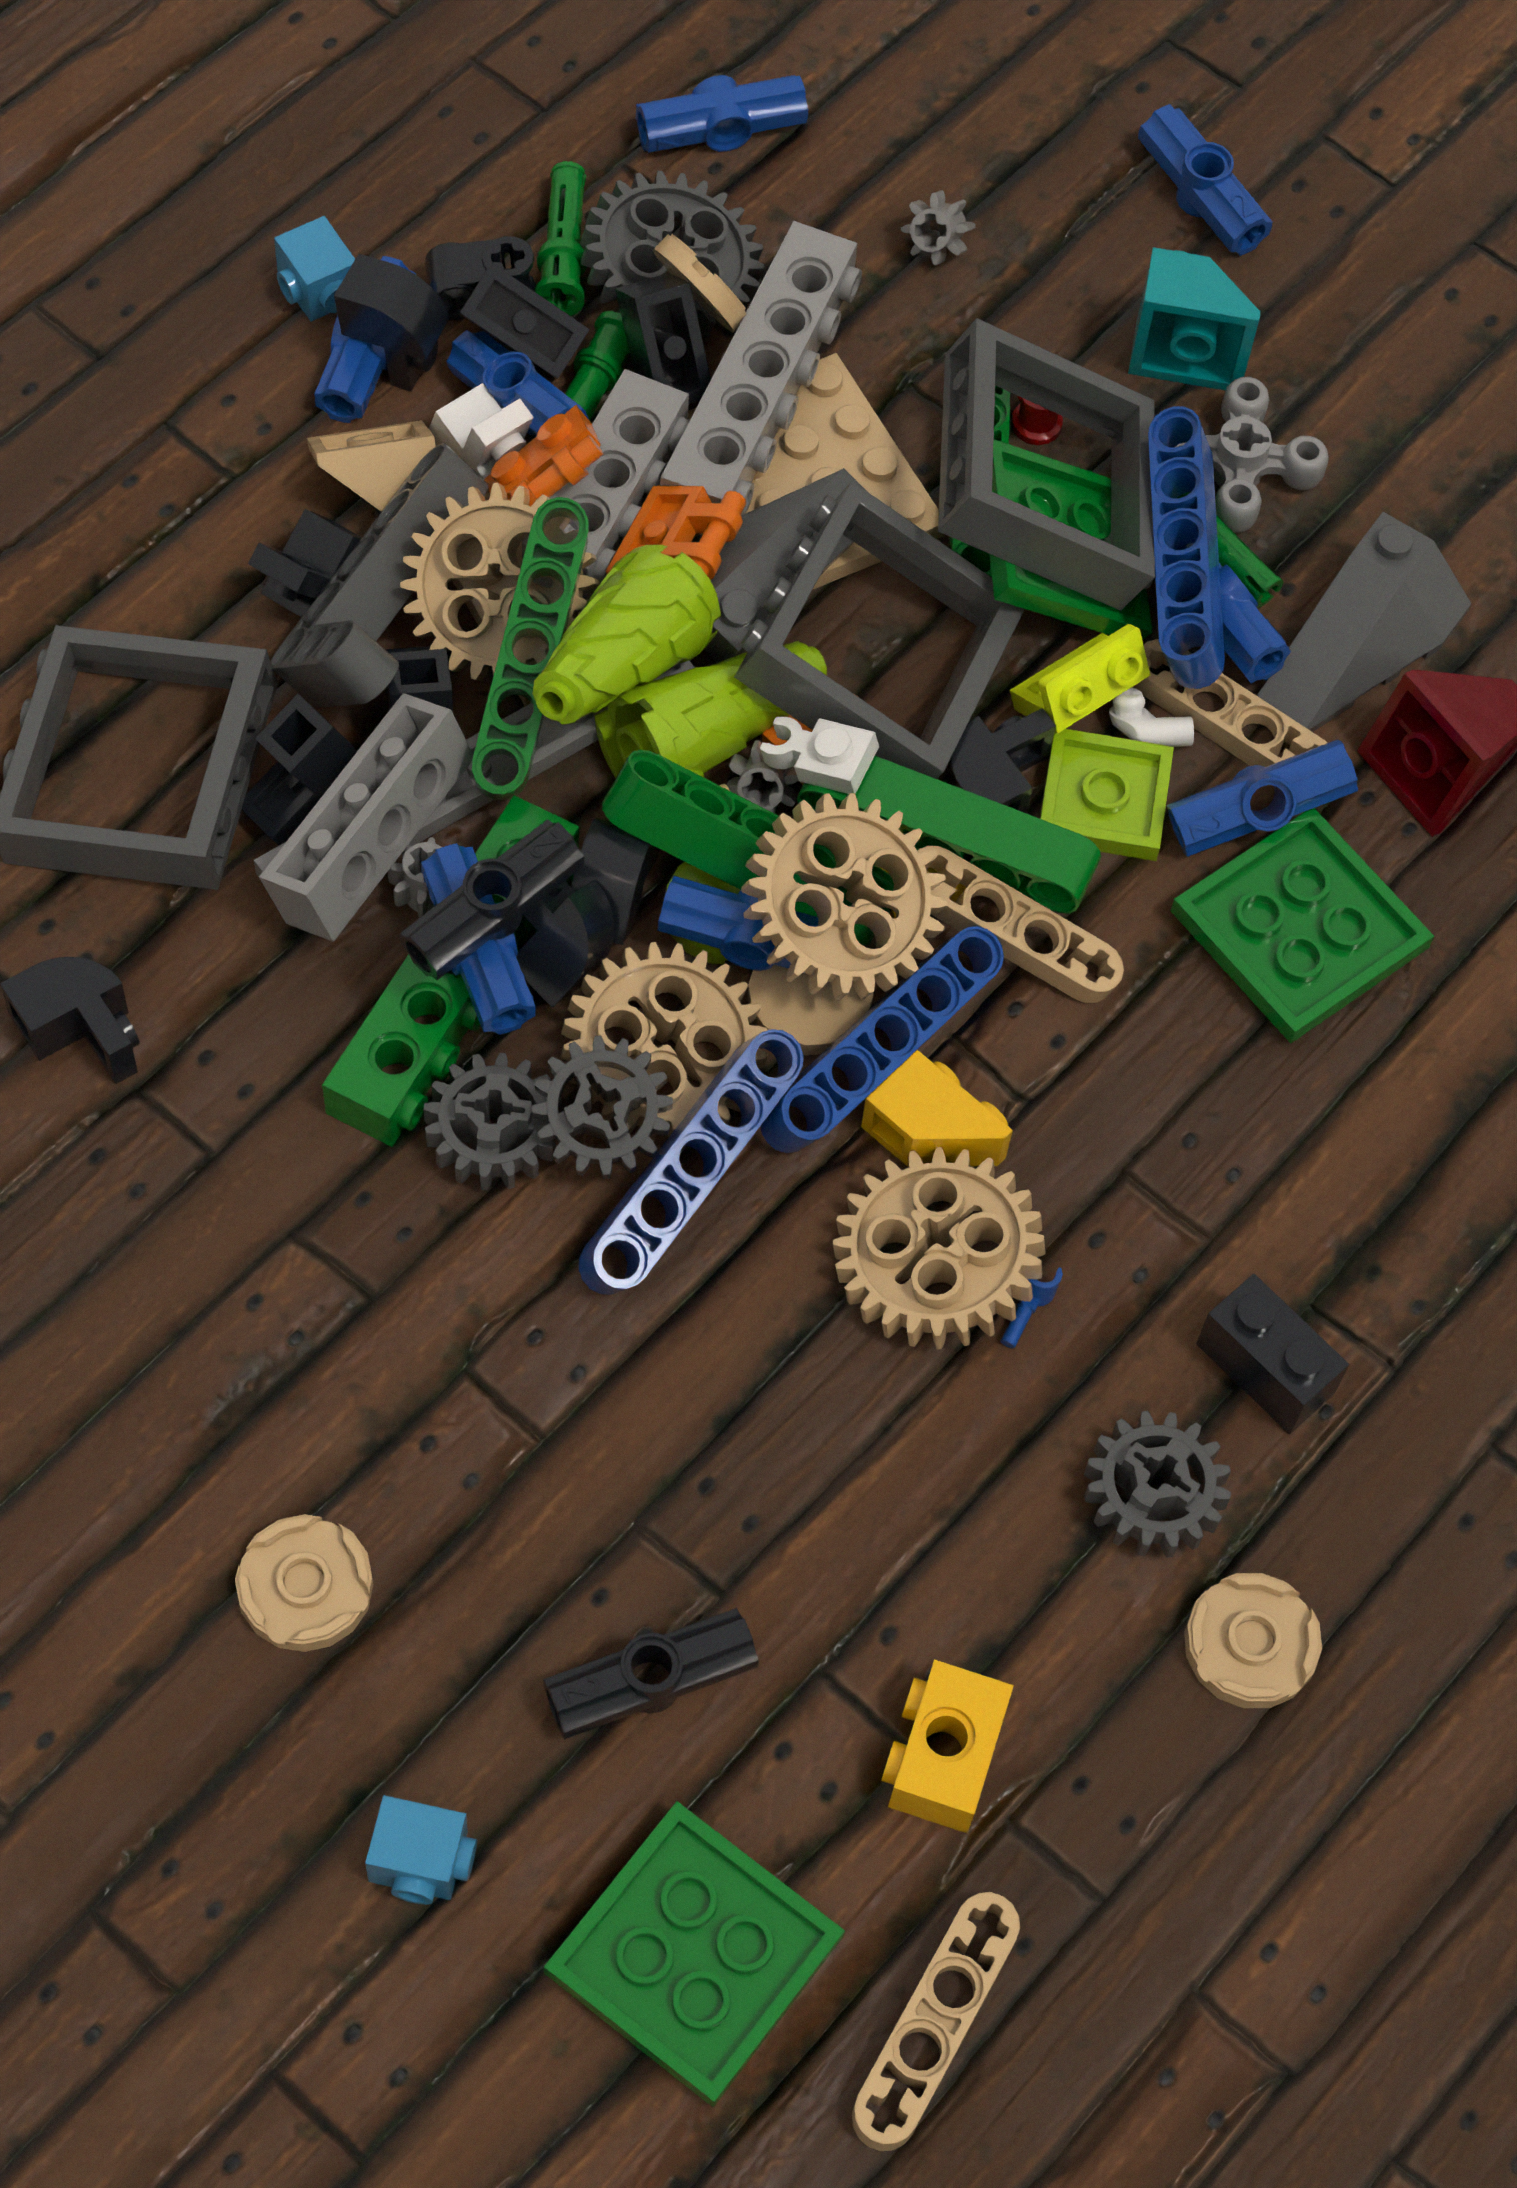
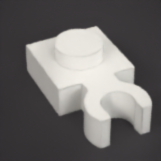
M775 717L773 726L777 738L788 741L782 745L762 742L760 751L764 763L772 768L788 769L794 766L798 781L847 794H856L879 748L876 733L873 731L819 718L813 731L809 732L802 730L801 725L793 718Z

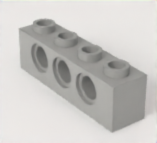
M624 369L592 423L604 455L587 467L589 474L575 486L569 482L550 497L551 499L556 497L569 498L578 502L585 510L589 520V531H591L588 534L586 552L596 555L597 560L583 568L582 571L583 575L595 578L600 583L606 577V570L652 487L660 486V477L690 421L688 419V393ZM570 519L569 524L564 529L565 533L578 530L573 520ZM526 538L522 542V561L525 554L528 538ZM550 577L537 578L533 581L546 588H551L553 585V580ZM597 587L583 590V599L589 601Z
M403 693L265 868L259 878L286 924L332 942L339 936L472 762L473 753L451 709Z

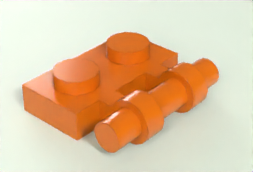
M575 405L565 414H556L549 418L538 430L537 437L518 452L511 451L502 456L494 464L491 473L484 480L488 483L490 493L493 483L503 485L507 498L510 501L519 485L529 489V506L531 507L542 494L550 498L569 482L575 486L589 474L587 467L604 454L590 420Z
M653 486L610 562L606 573L608 574L614 564L634 548L644 545H665L667 547L661 552L662 554L675 558L683 552L697 563L709 579L712 580L722 562L720 552L726 542H731L735 539L742 526L741 513L746 506V499L736 491H727L720 503H712L704 486ZM696 533H703L699 542H692Z

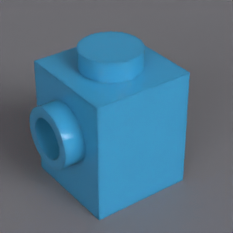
M322 216L274 237L278 271L277 280L286 300L290 304L298 303L310 322L329 313H337L334 294L354 263L355 258L327 218Z
M383 1795L365 1862L368 1882L392 1887L391 1894L411 1903L432 1904L434 1897L451 1900L456 1879L469 1880L477 1848V1839L467 1837L466 1813Z

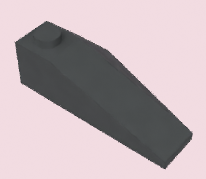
M844 468L741 516L743 520L742 526L735 539L725 543L720 552L721 565L711 580L717 593L721 617L713 623L712 633L715 631L717 633L704 651L716 663L742 654L745 649L741 647V641L757 619L762 622L766 620L769 612L761 606L780 577L788 580L792 570L784 566L799 540L804 535L808 538H811L815 530L807 525V523L818 509L823 498L828 494L836 499L851 481L866 490ZM703 534L694 537L692 542H699ZM845 535L841 536L821 575L854 543Z
M1382 512L1353 550L1290 645L1291 653L1285 659L1283 668L1268 678L1257 696L1314 732L1354 706L1355 700L1380 683L1385 686L1399 677L1401 670L1422 656L1426 659L1439 651L1467 614L1472 603L1434 540Z

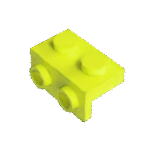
M1127 624L1109 636L1101 633L1010 690L1014 709L1028 716L1043 708L1056 725L1055 733L1058 734L1151 676L1140 629Z

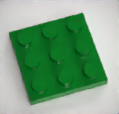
M994 439L992 492L1111 544V478ZM989 554L994 600L1108 635L1113 634L1127 624L1140 629L1142 640L1152 633L1146 588H1143L1120 611Z
M1315 808L1305 811L1174 898L1170 910L1290 1044L1429 949L1434 935Z
M676 1801L544 1966V1974L711 2107H714L843 1939L845 1930Z

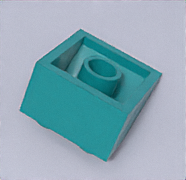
M1153 247L1136 322L1128 374L1226 391V388L1233 380L1245 376L1260 319V310L1210 257L1179 250L1172 251Z

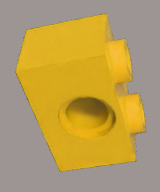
M935 1659L928 1681L914 1677L902 1714L903 1718L915 1721L908 1744L893 1742L881 1780L894 1785L888 1807L968 1833L1014 1685ZM937 1732L951 1734L959 1741L962 1751L954 1756H941L929 1747L926 1738Z

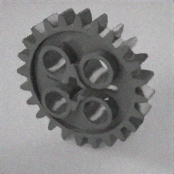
M657 171L653 184H649L641 173H636L631 188L626 183L618 180L612 195L603 191L597 206L591 207L580 241V245L585 248L581 265L591 268L587 280L589 285H604L599 298L601 303L618 301L615 288L666 274L667 269L656 257L653 249L668 234L672 235L675 223L674 217H677L680 220L679 239L697 254L695 257L713 275L716 273L745 308H747L760 285L759 279L764 270V264L758 261L763 251V245L752 242L757 228L755 225H739L745 210L742 207L727 210L724 207L728 196L727 193L722 192L714 198L706 195L708 182L705 180L693 189L688 187L687 178L684 173H680L676 184H669L663 171ZM693 298L700 331L705 338L710 336L715 323L726 330Z

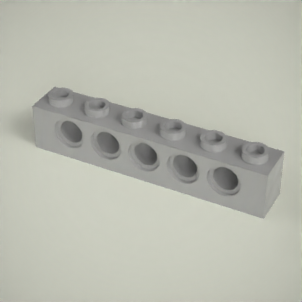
M793 221L746 311L747 315L743 317L660 477V486H704L712 503H720L727 491H736L746 499V506L741 516L746 514L754 493V483L751 482L756 472L766 473L777 444L774 437L779 427L785 430L789 428L797 409L798 396H796L800 385L809 387L812 383L820 360V354L817 352L822 342L830 345L833 341L841 319L839 308L842 302L851 303L857 293L862 277V270L855 267L858 243Z

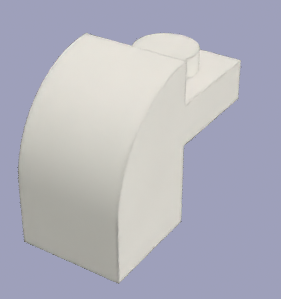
M482 383L437 410L429 430L434 435L436 446L441 443L447 444L476 473L485 479L491 473L494 464L502 456L511 451L518 452L527 445L524 438L534 417L520 398L501 409Z

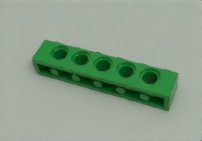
M514 795L475 855L478 862L484 859H497L547 819L553 823L559 822L573 836L579 848V826ZM574 874L566 880L569 886L572 885ZM491 894L494 903H501L506 900L501 895ZM522 916L520 926L514 931L517 952L521 949L529 934L537 932V929L524 916ZM408 954L322 1084L327 1115L393 1147L404 1128L411 1131L416 1127L424 1114V1103H428V1097L425 1095L436 1078L444 1081L449 1076V1066L456 1064L460 1053L458 1044L467 1030L476 1031L481 1026L462 975L446 973L437 981L431 976L427 977L412 962ZM423 1015H434L441 1018L438 1022L428 1025L414 1021ZM391 1064H403L409 1067L408 1070L400 1074H388L382 1071L383 1068Z

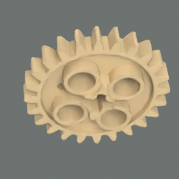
M493 483L489 500H485L480 490L472 486L468 488V506L464 507L456 499L450 496L447 497L445 500L450 516L443 519L429 512L426 517L435 531L430 537L420 533H413L411 536L423 548L421 556L403 557L404 563L417 569V577L400 582V587L416 592L418 598L403 608L404 613L423 615L425 620L415 628L413 633L419 638L432 635L436 637L429 650L446 649L447 652L452 651L449 659V670L459 672L468 661H471V679L482 681L490 666L494 675L516 587L502 589L500 599L497 593L484 588L451 591L448 589V582L452 579L496 580L499 577V569L502 574L518 580L521 567L517 562V548L523 540L529 538L533 518L538 508L544 502L551 499L544 494L530 507L529 489L519 485L511 501L507 498L504 486L499 483ZM558 516L546 523L543 532L549 541L555 544H566L576 538L579 529L565 533L564 529L569 524L570 519ZM478 538L483 549L482 559L473 569L463 570L457 561L458 548L465 540ZM586 552L582 569L597 560L596 555ZM582 569L566 630L588 602V600L583 599V590L593 589L600 585L599 580L583 575ZM542 576L552 578L553 585L551 588L528 589L531 598H538L542 604L546 605L555 603L564 592L562 584L551 576ZM477 599L483 607V620L476 629L465 632L459 625L458 611L466 601ZM533 635L522 637L513 648L514 656L518 661L526 665H531V662L535 660L537 663H540L546 658L549 651L546 642L542 638Z
M829 793L824 794L816 802L815 811L807 801L803 800L792 810L794 819L782 813L772 823L776 834L766 831L756 841L757 846L764 854H754L746 862L745 866L760 877L749 879L741 887V892L758 898V902L751 905L743 913L744 918L762 920L764 925L754 935L752 940L754 943L771 940L775 945L774 950L766 961L769 965L777 963L784 958L791 963L786 977L788 982H792L803 972L810 975L809 993L815 994L822 989L827 981L831 982L835 1000H840L847 995L852 983L860 999H865L874 992L875 982L884 992H887L898 984L897 974L907 979L918 970L914 958L924 960L933 953L934 948L925 938H935L944 930V925L930 915L939 913L948 906V900L931 894V890L939 886L946 878L944 874L927 873L925 867L935 858L937 853L935 850H926L918 853L914 845L920 839L923 831L918 828L904 835L898 830L903 819L901 811L896 812L887 821L880 818L881 802L878 799L871 802L864 811H859L855 793L848 794L842 800L839 809H837ZM815 844L823 845L831 850L836 860V868H827L817 861L813 852ZM873 866L881 867L888 871L893 879V891L884 890L877 885L872 875ZM794 874H798L808 884L802 885L797 883L793 878ZM842 886L847 889L846 900L853 903L851 906L843 903L844 893L838 890V887ZM795 902H804L812 906L818 917L817 927L808 926L800 921L796 915ZM886 907L892 909L896 913V918L893 919L890 916V914L882 908ZM855 924H862L871 929L876 938V949L866 948L859 943L854 933Z
M651 942L645 960L640 961L637 954L628 947L625 948L622 956L621 969L614 962L605 958L602 960L599 969L602 980L588 974L584 977L581 990L586 997L572 996L568 1011L577 1018L565 1019L561 1034L573 1039L583 1052L587 1053L593 1051L594 1037L600 1035L605 1043V1050L615 1051L617 1044L608 1039L605 1033L606 1029L622 1027L632 1033L636 1042L628 1046V1057L635 1060L640 1054L648 1051L652 1056L651 1063L646 1072L649 1075L665 1072L667 1081L671 1083L674 1089V1093L667 1095L673 1097V1109L657 1114V1117L664 1119L670 1124V1131L668 1133L670 1137L735 1050L759 1033L767 1031V1028L749 1025L756 1019L761 1006L759 1003L745 1005L740 1003L748 988L746 982L737 983L731 987L724 983L730 968L728 964L720 966L712 973L705 969L707 963L706 951L700 952L693 963L684 961L682 944H676L670 958H662L656 942ZM661 993L674 994L682 1000L685 1009L680 1011L666 1010L658 1004L655 996ZM631 1000L637 1001L642 1007L643 1013L636 1007L630 1006L628 1002ZM655 1037L661 1043L671 1039L676 1044L674 1050L668 1044L657 1048L653 1044ZM698 1042L713 1043L721 1050L723 1058L718 1061L703 1059L697 1054L694 1044ZM569 1043L563 1046L561 1052L562 1060H571ZM758 1049L756 1052L755 1061L758 1068H763L768 1057V1053L761 1049ZM598 1067L602 1075L620 1081L629 1077L628 1074L615 1068ZM687 1075L693 1080L699 1081L701 1086L693 1087L688 1082ZM574 1077L569 1081V1084H576ZM591 1085L592 1104L600 1101L604 1105L600 1115L604 1121H610L613 1118V1105L618 1101L606 1102L601 1094L597 1095L593 1085ZM721 1097L718 1102V1113L723 1122L728 1125L731 1116L727 1107L737 1112H740V1109L730 1098ZM646 1102L640 1104V1108L630 1112L626 1123L629 1134L636 1125L642 1126L647 1110ZM652 1134L650 1137L653 1140V1142L657 1136L655 1134Z
M936 1147L932 1163L923 1164L920 1156L913 1150L909 1152V1168L901 1170L894 1162L887 1160L885 1161L887 1179L883 1182L868 1174L863 1177L867 1197L853 1193L848 1194V1208L852 1215L837 1216L838 1232L843 1237L833 1240L835 1258L841 1260L835 1264L839 1283H848L845 1286V1292L849 1305L863 1302L860 1308L862 1319L866 1324L875 1321L883 1315L882 1327L885 1337L890 1338L903 1326L907 1328L909 1346L915 1347L924 1332L932 1333L936 1349L943 1348L946 1334L956 1332L961 1343L967 1346L970 1344L969 1328L978 1325L984 1333L991 1337L995 1334L993 1316L996 1313L1010 1321L1016 1319V1308L1012 1298L1028 1302L1032 1300V1284L1027 1279H1041L1043 1275L1042 1261L1037 1258L1045 1255L1044 1235L1037 1234L1042 1231L1040 1211H1030L1032 1209V1198L1029 1189L1015 1192L1016 1181L1015 1174L1012 1171L994 1179L995 1169L992 1158H987L975 1169L970 1167L969 1150L963 1149L955 1163H946L942 1147ZM946 1201L953 1204L952 1207L940 1212L930 1211L926 1208L933 1202ZM973 1211H980V1212H978V1213H974V1214L970 1215L969 1217H967V1216H968L969 1214H971ZM986 1240L999 1244L997 1248L988 1252H979L971 1248L976 1243ZM893 1242L903 1243L907 1246L902 1251L893 1254L880 1251L883 1246ZM910 1278V1279H909L906 1283H904V1284H899V1283H897V1282H900V1281H905L906 1279ZM939 1282L948 1283L953 1286L948 1292L939 1295L929 1294L924 1291L928 1286Z

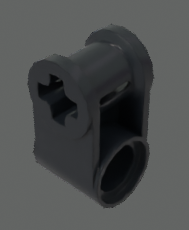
M510 236L494 240L467 243L448 242L437 245L427 253L425 258L427 284L443 300L449 312V320L465 319L459 313L491 263L534 291L536 283L530 275L534 263V254L531 246L520 238ZM505 253L510 254L511 268L505 267Z

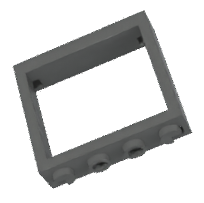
M976 318L945 353L938 532L1121 611L1143 588L1148 589L1155 579L1148 440L1149 426L1154 419V400ZM995 385L1112 438L1111 544L992 492Z
M851 481L836 499L827 494L816 512L810 517L807 525L815 531L811 538L804 535L787 558L784 566L792 570L788 580L780 577L766 596L761 606L769 612L766 620L762 622L757 619L741 641V647L748 652L734 678L812 730L818 719L821 718L873 731L876 733L879 744L875 756L937 779L944 772L1025 609L994 600L992 577ZM842 535L848 537L976 625L920 739L782 646Z
M55 625L48 649L43 648L38 656L36 669L38 680L32 699L27 698L21 708V732L15 750L10 749L4 760V784L0 793V856L4 864L218 890L260 748V743L255 738L266 727L278 686L267 649ZM78 671L230 689L186 838L31 819Z

